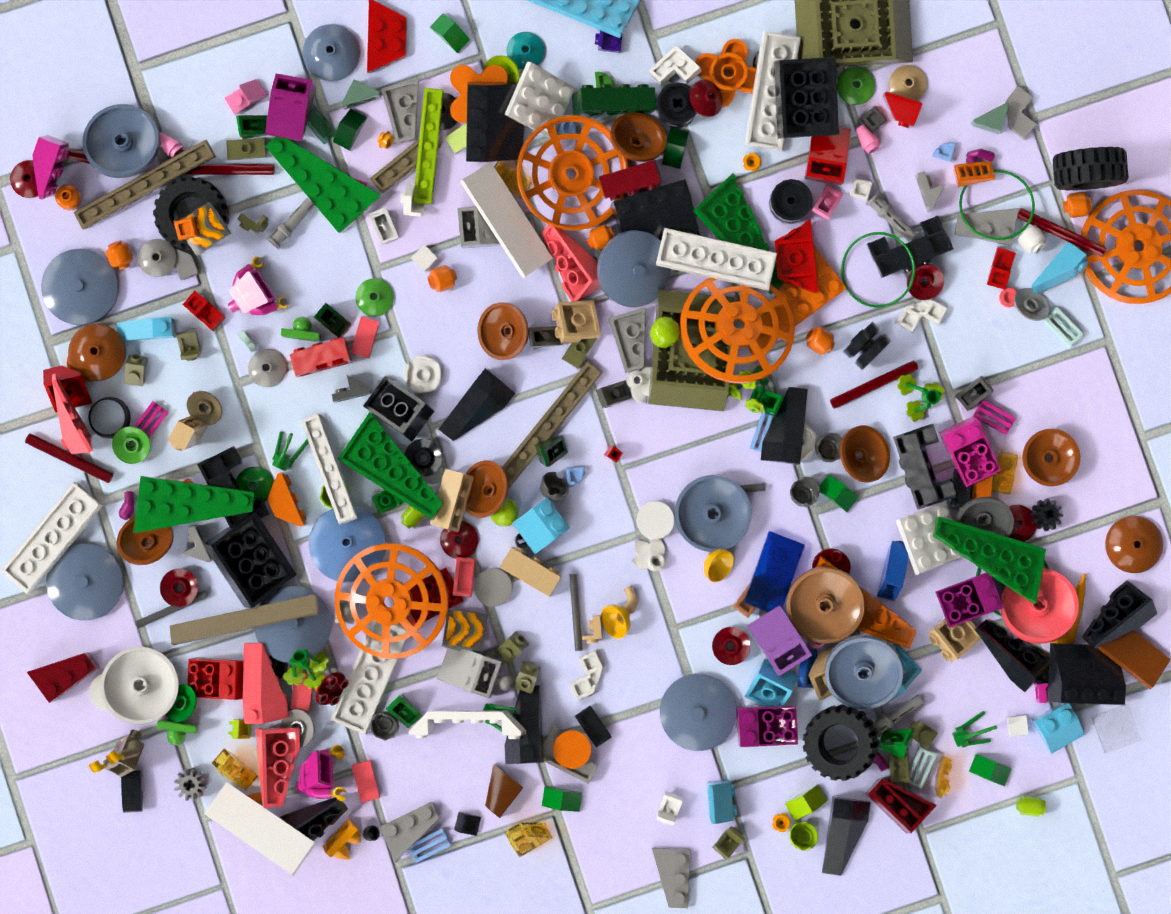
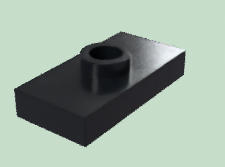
M954 469L953 483L958 496L951 499L950 508L961 509L971 499L972 485L966 487L957 469Z
M591 705L575 715V718L596 748L612 738Z

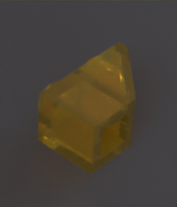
M225 748L212 762L221 775L245 791L258 777L243 761Z
M520 822L504 832L519 858L553 838L547 825L541 822Z

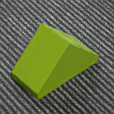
M817 784L784 804L793 819L797 820L813 813L826 803L827 799Z

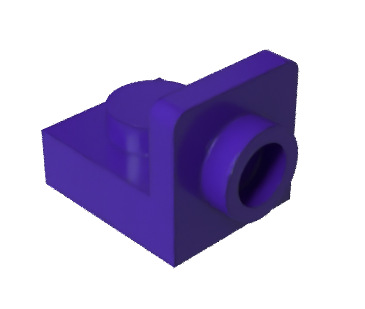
M600 30V33L595 35V45H598V51L621 53L623 34L618 38Z

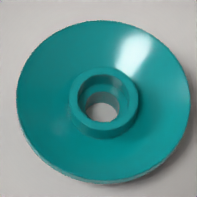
M517 33L507 44V57L516 63L518 69L524 70L527 62L539 65L544 57L543 42L534 33ZM527 46L529 51L523 52L522 47Z

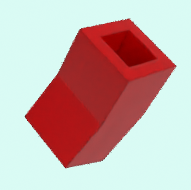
M610 445L604 456L617 463L623 452ZM613 451L617 452L614 458L611 456Z

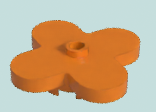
M739 39L727 41L719 56L704 53L695 60V63L702 70L697 76L700 79L712 82L719 89L722 96V108L732 103L736 91L747 94L753 93L756 68L746 65L748 48ZM726 71L731 72V77H726L724 73Z
M467 65L455 67L450 74V82L460 95L453 101L450 107L453 119L460 123H466L467 82L507 83L508 75L506 70L499 65H491L481 74H477Z

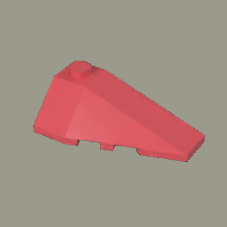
M548 225L541 235L547 250L554 257L557 265L555 270L557 273L560 272L563 283H561L563 290L571 301H581L600 287L597 277L598 262L562 229Z
M56 373L53 374L52 383L62 434L61 443L65 449H69L71 454L89 453L93 451L92 437Z
M244 643L243 713L245 724H263L289 717L286 694L282 692L279 685L280 680L273 671L272 662L264 643Z
M291 727L256 728L263 808L283 807L290 776L294 770L295 759L300 749L299 728Z

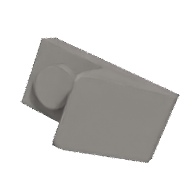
M925 171L917 173L915 178L926 211L929 212L934 208L945 184L930 189V186H932L930 176L926 175Z
M198 526L188 528L189 533L187 537L191 544H195V547L182 554L205 562L213 561L203 546L205 541Z

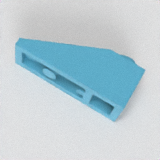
M1067 242L1032 284L1033 292L1035 294L1043 292L1084 271L1088 264L1086 253Z
M172 317L117 322V332L121 335L123 341L176 338L175 320Z

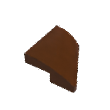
M496 764L492 768L485 806L498 818H501L524 787Z

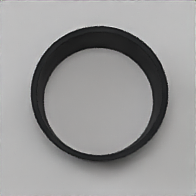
M105 397L96 401L91 406L88 420L92 430L98 436L113 439L117 432L102 434L92 426L91 413L95 405L103 400L117 402L122 407L125 415L124 423L120 429L130 425L131 414L128 406L122 400L115 397Z

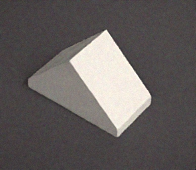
M386 207L368 214L381 245L399 238Z

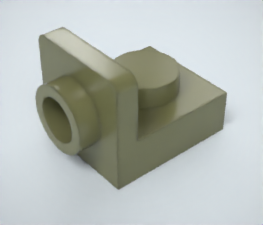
M921 720L913 721L908 728L914 731L913 739L927 749L938 734V732Z

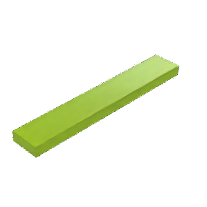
M424 88L413 203L432 204L443 89Z

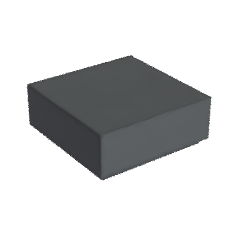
M876 106L860 117V120L872 133L887 121Z

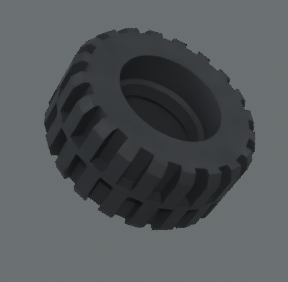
M1091 147L1069 150L1056 154L1052 159L1054 185L1059 190L1076 191L1107 188L1124 184L1129 178L1127 152L1124 148Z
M187 176L185 179L180 177L174 183L169 182L166 184L167 188L165 190L161 189L159 192L160 197L154 203L156 208L153 210V216L155 217L154 223L159 230L158 232L167 242L184 251L191 252L192 248L186 239L179 241L174 225L175 209L183 199L198 197L205 203L211 201L225 224H229V207L226 204L225 197L212 183L200 177Z
M834 705L822 710L811 719V722L805 728L806 733L803 735V741H805L803 752H806L807 756L805 758L807 762L812 763L813 766L811 768L814 771L818 770L821 772L820 775L822 777L828 776L830 780L837 781L841 779L842 781H847L850 778L858 777L872 765L878 754L877 728L873 727L872 724L874 722L872 719H868L865 716V712L847 707L846 705ZM834 725H845L857 736L858 750L848 760H837L825 749L824 735Z

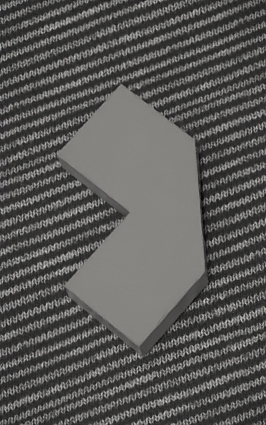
M1017 86L1005 101V103L1008 102L1009 104L1007 110L1008 128L1024 140L1036 125L1035 122L1022 113L1033 97Z
M174 248L177 256L175 267L180 280L182 281L199 274L193 256ZM154 254L153 260L156 261L159 259V254Z

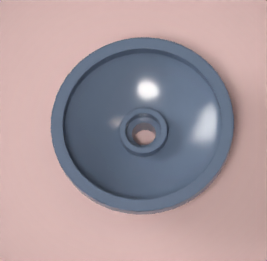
M326 24L314 29L306 38L303 46V59L306 67L314 76L325 81H338L346 78L355 70L360 58V48L355 36L347 28L336 24ZM332 47L333 52L328 53L327 48Z

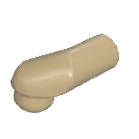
M631 585L623 589L628 600L622 608L627 610L629 614H633L636 611L639 602Z

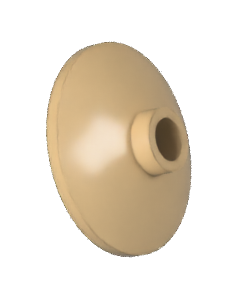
M904 65L897 68L889 79V89L892 94L915 101L924 95L927 88V80L924 73L912 65ZM911 80L912 85L907 86L905 81Z

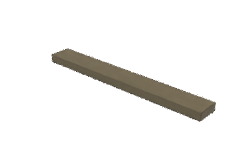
M204 140L73 213L84 230L212 160L216 155L208 140Z
M589 361L585 363L502 466L508 477L509 489L537 455L534 444L551 438L602 375L603 372Z
M313 594L170 625L171 644L178 645L318 615L317 595Z

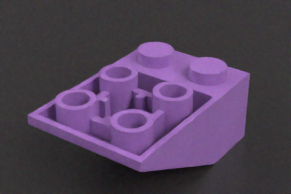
M780 605L747 625L778 676L812 656Z

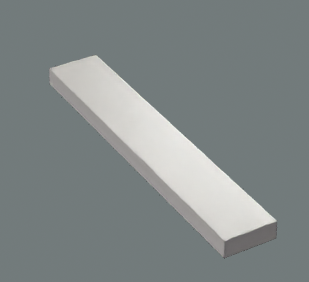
M319 413L301 420L339 525L358 519Z

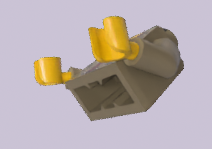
M132 729L129 735L120 739L114 750L105 756L107 759L103 760V764H100L99 760L89 764L91 771L96 773L106 769L119 777L134 771L144 748V743L139 741L142 734Z

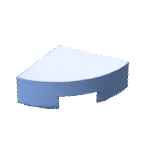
M562 122L557 131L562 134H576L575 122Z
M949 142L940 145L932 156L951 162L957 143Z
M585 466L566 468L567 484L569 487L580 482L585 473Z

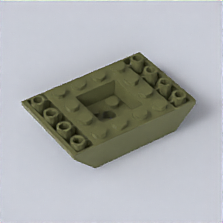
M794 0L797 37H801L798 59L835 57L836 67L913 63L909 0ZM858 20L861 24L860 28L853 29L850 26V21Z
M658 290L655 320L663 316L671 317L678 323L680 329L681 312L690 293ZM697 294L690 304L689 311L700 312L705 301L711 295ZM725 296L729 303L734 302V297ZM715 299L706 313L718 315L723 307ZM687 318V332L690 342L698 346L703 342L699 332V320ZM705 321V329L710 338L717 333L715 322ZM680 334L675 344L668 348L657 347L653 343L648 404L724 411L729 391V382L718 380L701 370L686 352ZM722 340L713 344L720 351L729 355L731 346L725 344ZM709 349L699 354L700 358L709 366L725 373L727 361L720 359Z

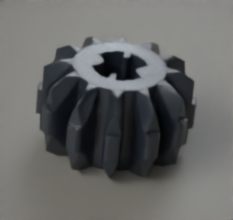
M1047 498L1044 501H1037V505L1031 507L1035 511L1030 513V516L1035 518L1031 523H1038L1037 529L1043 527L1044 531L1054 530L1056 525L1062 523L1059 519L1063 517V514L1059 513L1062 507H1056L1057 501L1050 503V500ZM1044 512H1048L1047 516H1049V518L1045 517L1046 514H1044Z

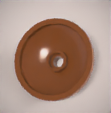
M627 113L618 117L610 130V138L614 148L621 155L633 161H652L658 158L666 147L667 137L663 127L654 118L642 113Z
M499 302L492 304L482 313L478 322L477 335L482 349L490 357L497 360L512 359L522 352L528 340L529 328L526 317L515 305Z
M90 324L78 330L72 337L68 347V358L72 368L80 372L83 378L91 381H104L115 376L122 368L126 358V346L121 335L113 328L104 324ZM93 348H97L98 350L96 355L92 354Z
M866 425L853 427L845 433L840 444L842 464L848 474L857 481L864 483L874 482L886 473L890 463V451L886 440L876 429Z
M1044 429L1028 439L1023 449L1022 462L1026 473L1035 482L1044 486H1059L1068 482L1076 474L1080 465V450L1075 440L1066 432L1058 429ZM1048 454L1052 456L1050 462L1046 460Z
M488 460L477 462L466 472V475L473 476L474 479L465 510L475 517L486 518L498 512L505 503L509 490V481L505 470L498 463Z
M1128 516L1116 521L1111 526L1106 535L1105 550L1111 563L1118 569L1127 573H1141L1151 569L1159 561L1163 551V539L1157 526L1150 520L1140 516ZM1135 541H1138L1140 543V546L1138 548L1134 547Z
M135 517L128 520L120 529L116 542L118 552L125 561L134 565H148L158 561L169 551L174 538L172 526L133 533Z

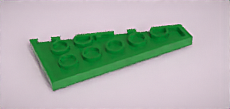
M274 137L265 146L338 233H341L382 197L381 194L290 139Z
M734 173L693 210L719 240L769 251L770 248L761 235L762 231L750 206H747L743 197L742 189H739L736 183ZM775 261L770 284L778 289L784 282L778 280L777 263ZM770 289L767 291L770 295L773 294Z
M369 412L338 457V460L429 519L434 520L444 504Z
M141 476L133 533L253 512L256 492Z
M940 516L936 518L933 537L1032 604L1037 603L1046 554L1045 548Z

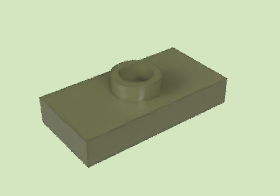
M265 138L226 141L228 161L266 158Z
M597 338L581 339L578 343H571L562 360L578 369Z
M908 752L904 760L888 753L890 782L893 784H910Z

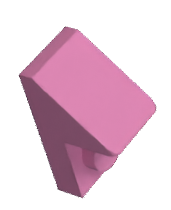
M254 79L240 84V89L224 99L234 115H237L266 97L267 94L259 81Z
M827 185L811 211L829 220L843 194Z

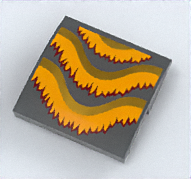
M211 201L183 218L194 217L199 236L186 240L196 256H200L213 245L220 243L232 234Z
M448 609L441 647L458 651L465 649L481 653L488 615Z

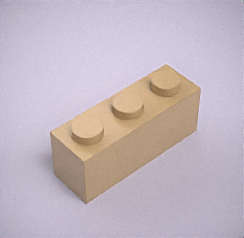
M194 416L178 420L168 441L172 443L171 446L179 451L189 449L198 445L208 424Z
M445 469L439 493L437 494V497L444 505L434 520L430 521V525L459 532L474 479L473 476Z
M518 546L515 549L511 547L500 568L550 597L561 578L558 575L559 571L551 566L548 569L542 566L543 561L534 556L532 559L525 556L526 551Z

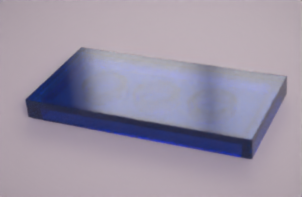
M768 531L743 603L767 613L779 605L783 608L805 544Z

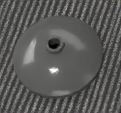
M979 497L967 502L959 510L956 517V522L1006 537L1010 536L1014 526L1011 509L1006 503L993 497Z

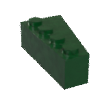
M606 84L601 85L600 88H593V85H583L582 88L572 94L573 115L580 116L582 113H588L589 117H595L607 112V115L612 116L622 114V111H625V114L652 113L656 110L655 87H649V84H639L637 87H630V84L612 87V85Z

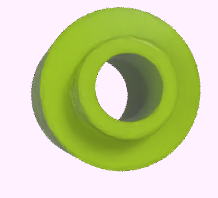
M409 506L400 516L403 519L401 523L408 529L411 527L415 529L424 519L425 515Z
M1022 795L1020 799H1017L1016 810L1019 811L1020 815L1044 816L1046 801L1041 800L1039 797Z

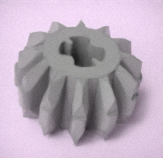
M187 768L184 769V774L180 772L177 774L181 780H174L175 784H179L174 790H181L178 797L186 794L185 801H188L190 796L193 801L197 800V795L200 797L204 795L200 789H207L206 785L201 784L207 781V779L199 778L203 774L201 771L195 775V768H192L191 772ZM190 780L193 781L192 784H195L191 789L188 788L189 785L186 786V782Z

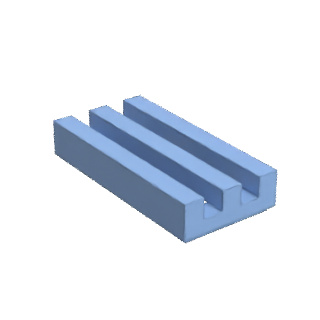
M761 413L750 449L761 452L762 441L769 429L771 420L775 416ZM764 417L768 418L759 446L756 447L755 444Z
M443 828L419 839L410 851L415 862L418 863L451 846ZM439 834L442 835L441 838L417 850L414 849L415 846ZM445 841L446 844L418 857V853Z

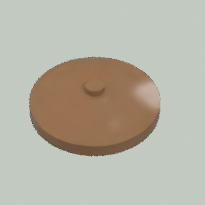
M827 566L816 567L804 572L793 582L787 596V614L796 631L804 638L817 643H834L847 638L859 626L864 614V597L856 580L845 571Z

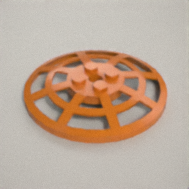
M567 115L548 120L529 135L520 151L517 162V181L521 196L533 214L552 227L571 231L589 229L604 222L613 214L610 206L597 218L591 209L604 196L600 180L593 178V167L601 163L603 175L610 173L607 160L618 155L621 170L628 168V161L615 148L603 153L602 149L594 141L587 138L591 127L604 134L611 142L610 130L592 118ZM568 121L584 123L580 134L566 133L557 135L554 124ZM547 128L550 139L541 146L536 156L526 152L532 140ZM574 139L577 140L574 150L564 151L560 141ZM553 144L557 155L551 162L542 159L543 153ZM584 144L589 145L598 156L589 160L587 156L581 153ZM523 159L533 163L532 180L534 187L525 191L522 181ZM538 166L548 169V180L541 184L538 181ZM569 168L575 171L573 179H569L566 175V171ZM590 186L599 188L600 190L597 195L588 203L584 192ZM552 187L559 193L557 203L555 204L549 200L543 191ZM538 194L546 205L554 209L552 220L538 212L531 204L529 198ZM573 196L577 197L581 205L576 208L564 207L566 197ZM585 212L590 221L578 225L560 223L562 213L575 214Z
M1129 190L1108 197L1092 210L1084 223L1081 236L1087 238L1088 231L1092 225L1101 229L1098 244L1105 247L1107 233L1116 237L1115 248L1106 251L1103 257L1095 254L1087 256L1088 264L1084 269L1091 283L1103 294L1123 303L1145 304L1162 299L1171 293L1170 286L1163 292L1155 294L1153 284L1164 278L1171 270V259L1161 254L1162 243L1171 241V222L1162 214L1166 204L1171 207L1169 199L1150 191ZM1144 195L1159 201L1155 209L1144 206L1131 207L1127 196ZM1120 199L1123 209L1112 215L1106 223L1095 218L1106 205ZM1133 212L1149 213L1151 217L1147 224L1137 223ZM1126 214L1128 226L1121 231L1111 226L1119 217ZM1158 219L1167 226L1170 231L1169 234L1159 235L1154 228ZM1135 241L1143 243L1142 251L1134 249ZM1079 247L1087 255V251ZM1117 256L1124 264L1119 273L1110 265L1108 258ZM1101 261L1107 272L1115 278L1110 289L1096 277L1090 266L1091 263ZM1156 261L1166 265V268L1161 273L1152 277L1149 266ZM1131 268L1142 269L1144 280H1133L1126 278ZM1122 283L1132 286L1146 285L1148 297L1133 298L1120 295L1117 291Z
M708 278L696 286L688 296L681 312L680 335L686 352L701 370L718 380L739 384L761 380L771 375L782 365L791 351L795 326L788 303L774 286L770 284L769 289L777 298L768 301L761 293L745 285H742V287L731 286L719 290L713 283V281L718 279ZM706 286L712 295L705 301L700 312L689 311L694 297ZM741 292L740 301L729 303L723 294ZM749 294L758 298L764 305L755 309L752 305L748 304ZM715 299L723 307L718 315L706 313ZM781 304L785 307L789 319V334L779 330L778 317L774 308ZM770 312L773 328L762 325V314ZM687 318L699 320V332L703 342L693 348L688 336ZM705 321L715 322L717 333L710 338L705 329ZM734 321H741L744 324V328H736ZM760 333L771 336L769 343L763 350H761L756 342ZM777 338L787 341L782 355L770 366L765 355L773 348ZM722 340L725 344L731 346L729 355L720 351L713 344ZM750 346L754 352L752 356L737 357L739 348ZM709 349L714 355L727 361L725 373L709 366L700 358L699 354ZM758 360L763 368V371L751 375H733L735 363L745 364Z
M383 543L362 550L346 564L336 583L334 594L335 610L342 630L357 647L376 657L398 659L420 652L436 639L447 618L448 591L441 572L428 556L408 545ZM391 550L389 561L379 562L368 568L361 559L374 551ZM398 551L415 556L426 567L419 573H416L410 567L398 563ZM355 564L361 573L354 581L351 592H340L345 575ZM388 568L387 578L378 582L371 574L374 570ZM396 569L402 570L412 578L404 584L395 579ZM430 573L433 574L439 586L441 603H429L428 591L422 579ZM364 578L371 586L366 596L356 594L358 586ZM416 584L420 588L423 602L413 601L410 589ZM386 597L393 599L394 605L392 607L385 605ZM339 599L350 601L351 614L356 622V625L348 630L342 618ZM355 602L366 604L369 614L362 620L358 616ZM412 609L422 610L419 620L413 626L407 617ZM428 611H440L434 630L425 639L418 630L425 622ZM375 620L377 623L382 624V635L372 632L366 626ZM400 623L407 631L402 635L390 637L391 625ZM362 630L369 637L382 641V652L364 646L354 636ZM412 636L420 644L406 652L390 653V642L402 641Z

